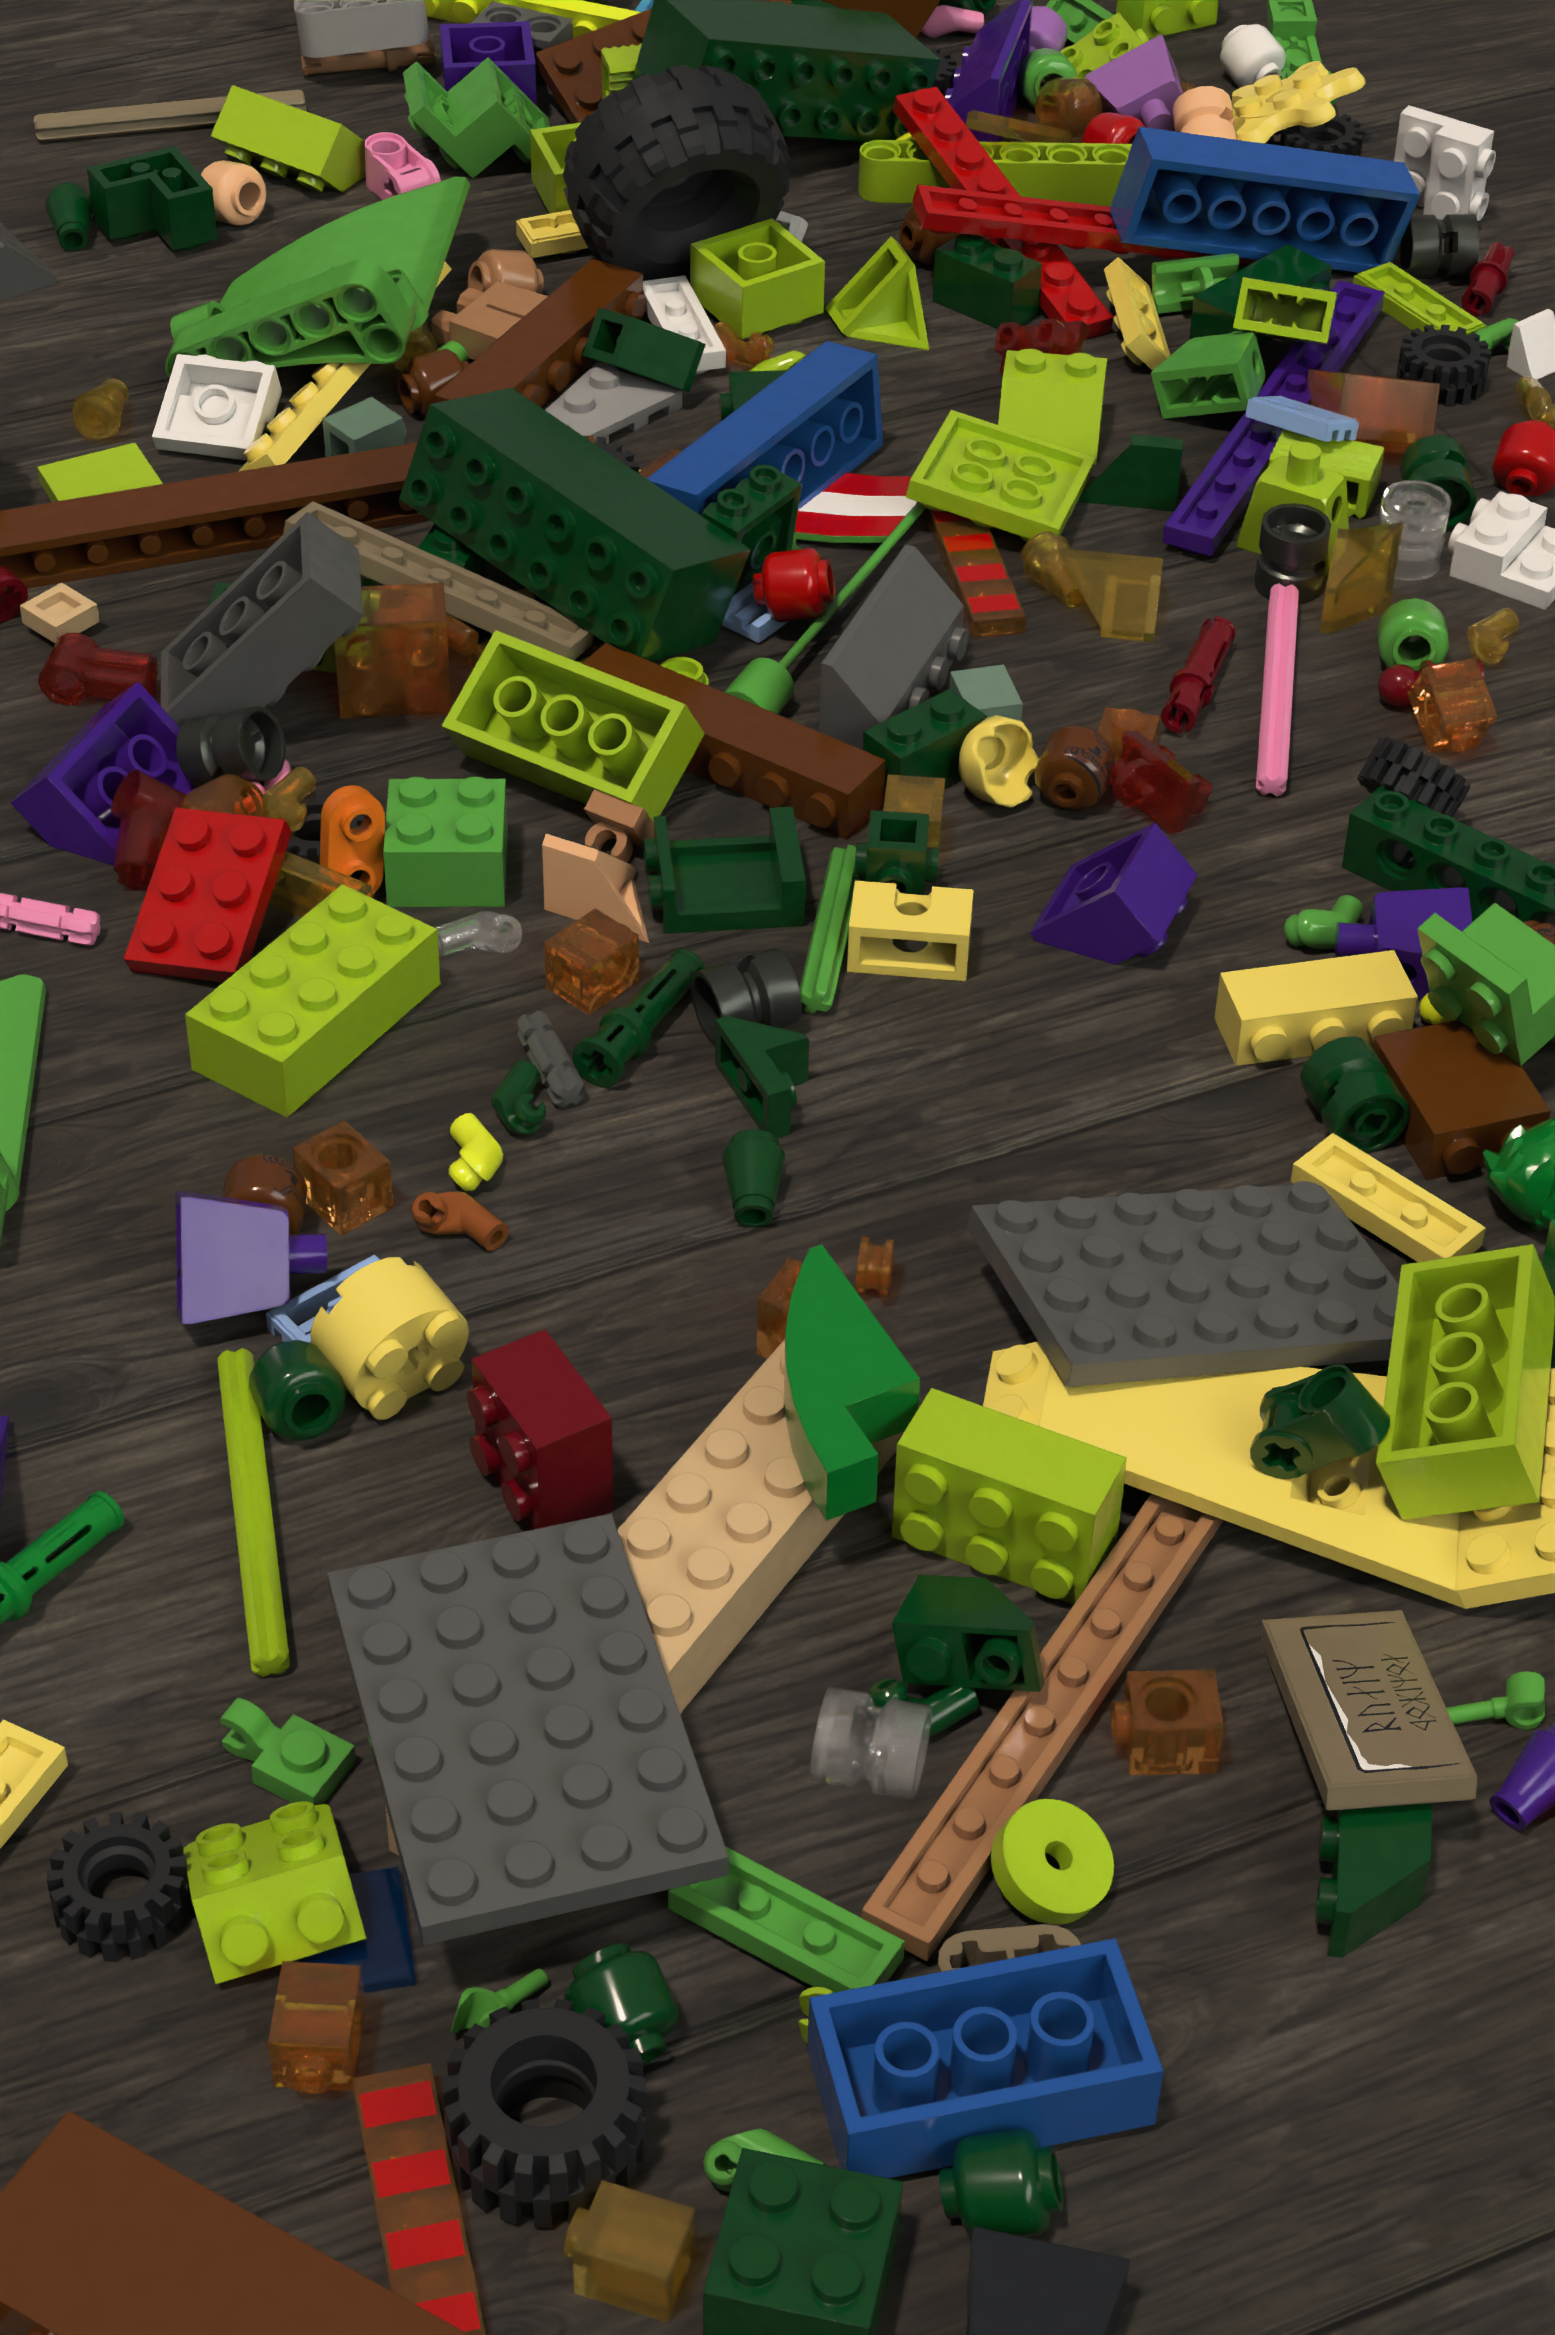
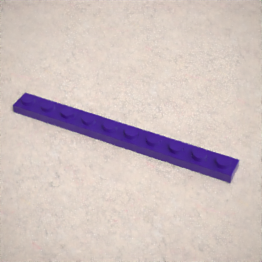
M1339 280L1331 291L1337 293L1328 344L1315 345L1295 341L1257 397L1283 396L1316 406L1382 310L1385 292ZM1245 411L1165 523L1162 543L1180 547L1189 553L1212 556L1251 500L1259 477L1268 468L1270 455L1276 442H1278L1281 431L1283 432V428L1245 417Z

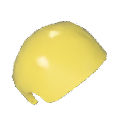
M995 715L980 722L965 737L960 748L958 772L968 790L977 798L995 805L1013 808L1029 800L1033 795L1032 790L1027 785V781L1031 773L1035 771L1039 759L1032 748V734L1024 723L1020 720Z

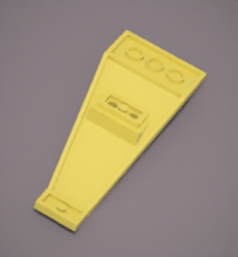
M1039 1342L1015 1345L1010 1348L993 1351L983 1406L1127 1457L1124 1484L1464 1609L1555 1593V1368L1550 1371L1539 1502L1402 1520L1376 1465L1378 1444L1360 1456L1344 1458L1292 1479L1274 1478L1264 1474L1252 1462L1250 1448L1256 1434L1262 1431L1263 1421L1260 1417V1403L1265 1393L1274 1387L1285 1386L1314 1375L1322 1369L1296 1367L1067 1387ZM1353 1373L1383 1407L1387 1376Z

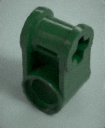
M1331 1365L1314 1375L1285 1386L1274 1387L1265 1393L1260 1403V1417L1263 1421L1262 1431L1256 1434L1251 1443L1250 1458L1255 1467L1264 1474L1280 1479L1298 1478L1311 1470L1347 1457H1357L1370 1451L1386 1435L1390 1426V1415L1346 1365Z

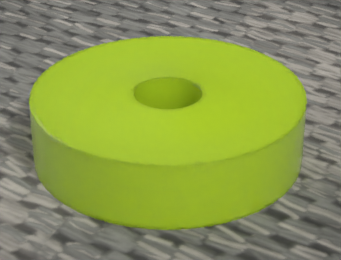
M1039 1799L1023 1805L1001 1825L995 1834L991 1847L992 1871L1001 1892L1018 1911L1038 1922L1061 1925L1080 1919L1103 1900L1112 1884L1114 1860L1110 1844L1104 1832L1086 1812L1065 1801ZM1045 1853L1052 1855L1058 1861L1060 1870L1053 1868L1047 1862Z

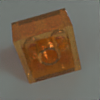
M444 583L361 587L362 619L350 635L346 637L340 636L334 642L340 718L449 713L451 710Z

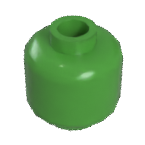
M1050 48L1037 49L1025 56L1020 64V76L1016 78L1018 90L1028 105L1037 111L1046 113L1060 111L1069 105L1076 95L1078 87L1077 71L1064 54Z
M1418 598L1403 599L1391 605L1380 618L1377 627L1379 655L1386 667L1396 664L1408 665L1418 673L1422 661L1431 660L1433 664H1439L1445 660L1449 649L1447 622L1441 611L1430 602Z

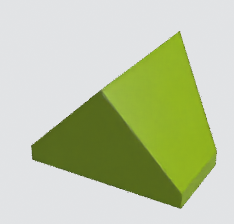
M891 236L832 299L825 309L840 331L847 337L929 350L915 265L898 241Z

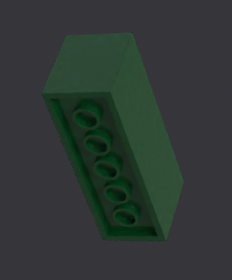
M654 0L632 80L648 73L652 76L665 72L666 68L688 65L690 69H698L700 65L721 68L725 75L727 73L735 74L759 92L773 114L783 136L869 142L873 140H896L909 132L893 112L895 96L915 92L920 89L932 88L941 59L887 13L756 0Z
M513 388L430 404L399 498L604 643L618 647L651 662L715 643L751 551L750 548Z

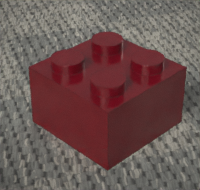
M543 1329L472 1358L473 1389L467 1391V1403L475 1420L476 1435L469 1440L470 1450L480 1472L485 1476L492 1474L501 1486L502 1496L511 1516L516 1521L524 1519L531 1530L613 1512L612 1417L547 1330Z

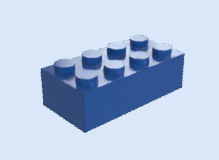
M1116 1938L809 1997L807 2052L841 2169L889 2179L953 2166L956 2145L961 2139L969 2136L1023 2128L1032 2131L1038 2138L1041 2146H1047L1155 2125L1164 2071Z

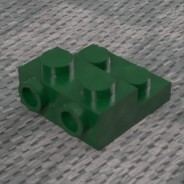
M770 465L753 467L750 471L749 479L741 480L735 489L721 491L717 496V502L710 503L701 514L702 517L751 549L734 595L753 582L755 573H762V566L768 554L792 550L802 483Z

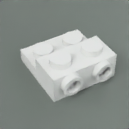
M1408 105L1400 114L1394 161L1404 162L1420 193L1416 206L1424 208L1423 215H1435L1438 222H1441L1446 214H1474L1478 221L1481 220L1489 202V194L1485 192L1486 179L1492 172L1496 159V152L1491 150L1494 131Z
M177 354L152 435L155 448L248 460L243 454L244 451L262 436L263 431H269L266 427L275 417L282 393L275 366L265 365L258 361L240 362L217 359L209 355L190 356Z
M1501 491L1491 501L1481 498L1473 510L1470 525L1458 523L1452 531L1448 542V553L1453 554L1449 576L1546 610L1555 600V528L1545 526L1548 508L1530 502L1524 496L1507 494Z

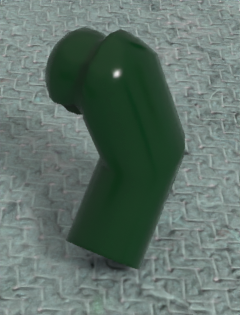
M887 1678L873 1684L868 1691V1701L872 1706L869 1716L876 1725L885 1731L921 1738L933 1737L979 1709L976 1693L970 1687L946 1686L931 1696L921 1699L907 1696V1688L903 1682Z

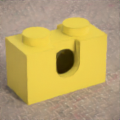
M855 881L849 922L847 972L966 981L974 890L932 886V892L929 895L900 893L894 883ZM893 939L925 941L928 944L920 951L905 952L894 946Z

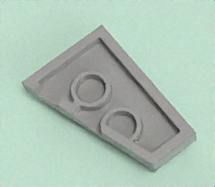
M595 364L545 411L582 436H588V439L593 443H596L597 436L606 438L607 445L609 444V435L624 427L636 431L648 425V416L661 409L668 414L681 409L682 390L619 371L613 366Z

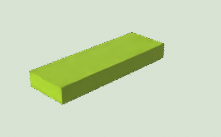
M1391 262L1354 275L1353 284L1384 291L1382 311L1411 330L1418 328L1424 332V327L1427 325H1433L1435 330H1440L1441 325H1450V331H1456L1458 327L1467 329L1466 335L1468 336L1487 326Z

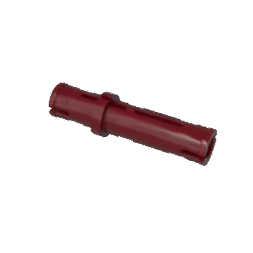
M1215 616L1213 624L1211 618L1205 620L1199 636L1188 655L1184 668L1178 670L1171 680L1169 687L1171 695L1162 709L1161 721L1172 732L1182 733L1183 727H1185L1186 732L1191 731L1196 724L1200 709L1206 707L1213 697L1215 688L1212 683L1236 635L1235 627L1226 618Z

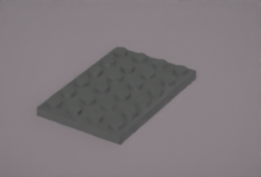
M1299 1181L1293 1185L1263 1187L1241 1185L1232 1189L1201 1191L1182 1189L1178 1192L1155 1194L1129 1192L1109 1197L1080 1198L1068 1196L1060 1200L1033 1202L1007 1200L999 1204L971 1206L967 1223L969 1232L1067 1387L1389 1360L1399 1284L1332 1196L1318 1184Z
M612 1513L327 1572L330 1598L423 1946L729 1876V1856Z

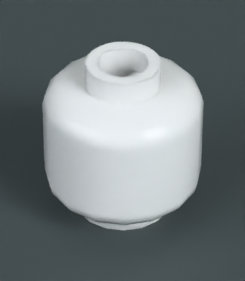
M1259 24L1240 25L1230 31L1224 38L1220 63L1223 70L1238 88L1254 84L1259 79L1269 75L1277 74L1281 78V69L1285 66L1286 54L1283 47L1267 28Z

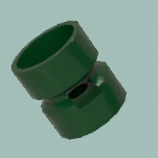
M1430 435L1418 439L1411 444L1401 457L1400 472L1412 520L1420 528L1431 532H1446L1454 529L1458 523H1465L1473 513L1477 498L1464 448L1455 439L1445 435Z
M1356 1036L1335 1039L1314 1051L1304 1063L1300 1075L1302 1087L1315 1109L1322 1115V1121L1330 1134L1334 1133L1361 1151L1369 1154L1393 1142L1406 1128L1410 1117L1409 1104L1396 1083L1388 1075V1071L1377 1052L1367 1040Z

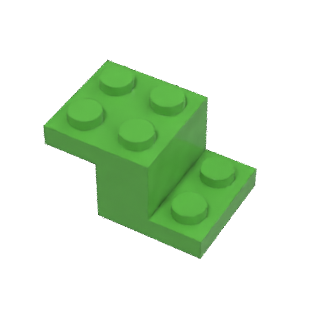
M489 57L448 92L417 61L403 72L406 88L404 97L409 106L410 115L408 120L411 126L422 138L427 139L430 136L440 146L439 150L442 156L454 169L461 167L474 178L511 146L516 155L525 164L529 165L531 163L530 130L550 127L549 118Z
M1496 903L1491 905L1462 932L1436 913L1417 928L1423 955L1421 963L1426 971L1430 990L1428 999L1442 1017L1449 1021L1458 1019L1473 1030L1478 1041L1488 1051L1494 1054L1502 1052L1520 1066L1549 1040L1555 1042V945Z

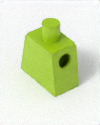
M1243 277L1233 328L1244 332L1251 331L1255 335L1315 345H1326L1329 340L1337 293ZM1257 299L1256 310L1253 316L1254 304Z
M1309 442L1295 443L1291 445L1288 457H1276L1263 472L1255 485L1239 533L1237 547L1262 554L1259 548V539L1264 513L1270 508L1281 504L1296 503L1309 505L1322 511L1331 522L1329 545L1326 557L1324 558L1326 561L1324 575L1328 576L1349 550L1347 480L1340 473L1319 467L1321 459L1320 447Z

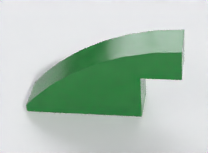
M821 1244L809 1249L802 1263L790 1299L785 1330L784 1396L785 1418L792 1452L806 1488L825 1521L876 1502L879 1454L872 1443L906 1430L918 1410L920 1378Z

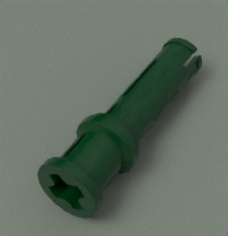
M687 949L674 951L670 959L643 985L641 990L625 1007L613 1008L607 1011L599 1022V1030L592 1037H585L576 1044L572 1051V1060L575 1068L584 1079L598 1087H611L624 1074V1065L631 1058L640 1057L646 1052L651 1044V1031L691 989L693 972L705 969L703 962L695 953ZM604 1062L606 1067L604 1069H600V1066Z

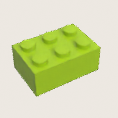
M931 1388L897 1443L892 1537L904 1541L916 1549L931 1551L971 1566L981 1573L995 1575L1031 1588L1046 1597L1075 1604L1117 1544L1127 1457Z

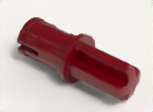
M1501 242L1491 244L1483 261L1475 264L1471 270V283L1462 296L1461 304L1463 309L1472 316H1481L1482 311L1486 315L1492 308L1496 295L1503 292L1507 286V271L1515 255L1511 246L1504 247Z

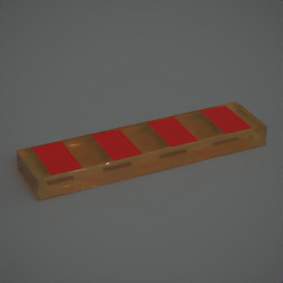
M926 508V521L954 592L964 605L963 615L971 635L979 637L1024 632L1026 615L989 527L978 526L968 518L947 511H933Z
M431 2063L352 2078L354 2100L390 2290L469 2335H486Z

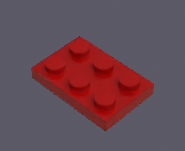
M176 807L124 956V961L130 971L223 983L248 963L251 959L292 833L286 820Z

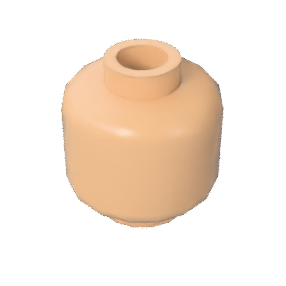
M226 160L213 162L204 168L201 176L213 189L215 220L217 222L242 226L252 223L260 216L267 196L264 180L256 169L243 163Z

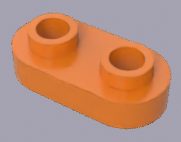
M355 785L341 787L326 799L322 807L320 879L330 893L343 884L368 897H372L382 883L385 812L381 803L363 787ZM364 814L362 824L356 828H350L353 818ZM363 870L361 877L356 882L348 883L352 873Z

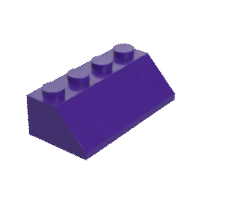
M1033 0L1015 1L978 30L972 46H965L962 65L957 67L954 73L953 89L948 88L946 91V100L979 142H1003L1020 99L1021 93L1018 90L1016 78L1020 76L1021 62L1030 52Z

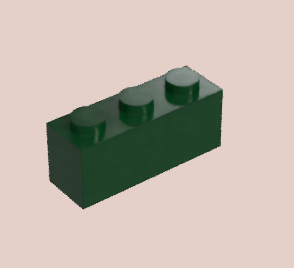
M1288 244L1195 295L1189 339L1241 331L1233 328L1243 277L1331 292L1329 286L1332 265ZM1257 299L1254 304L1253 316L1256 310ZM1256 335L1259 347L1274 339L1273 337Z

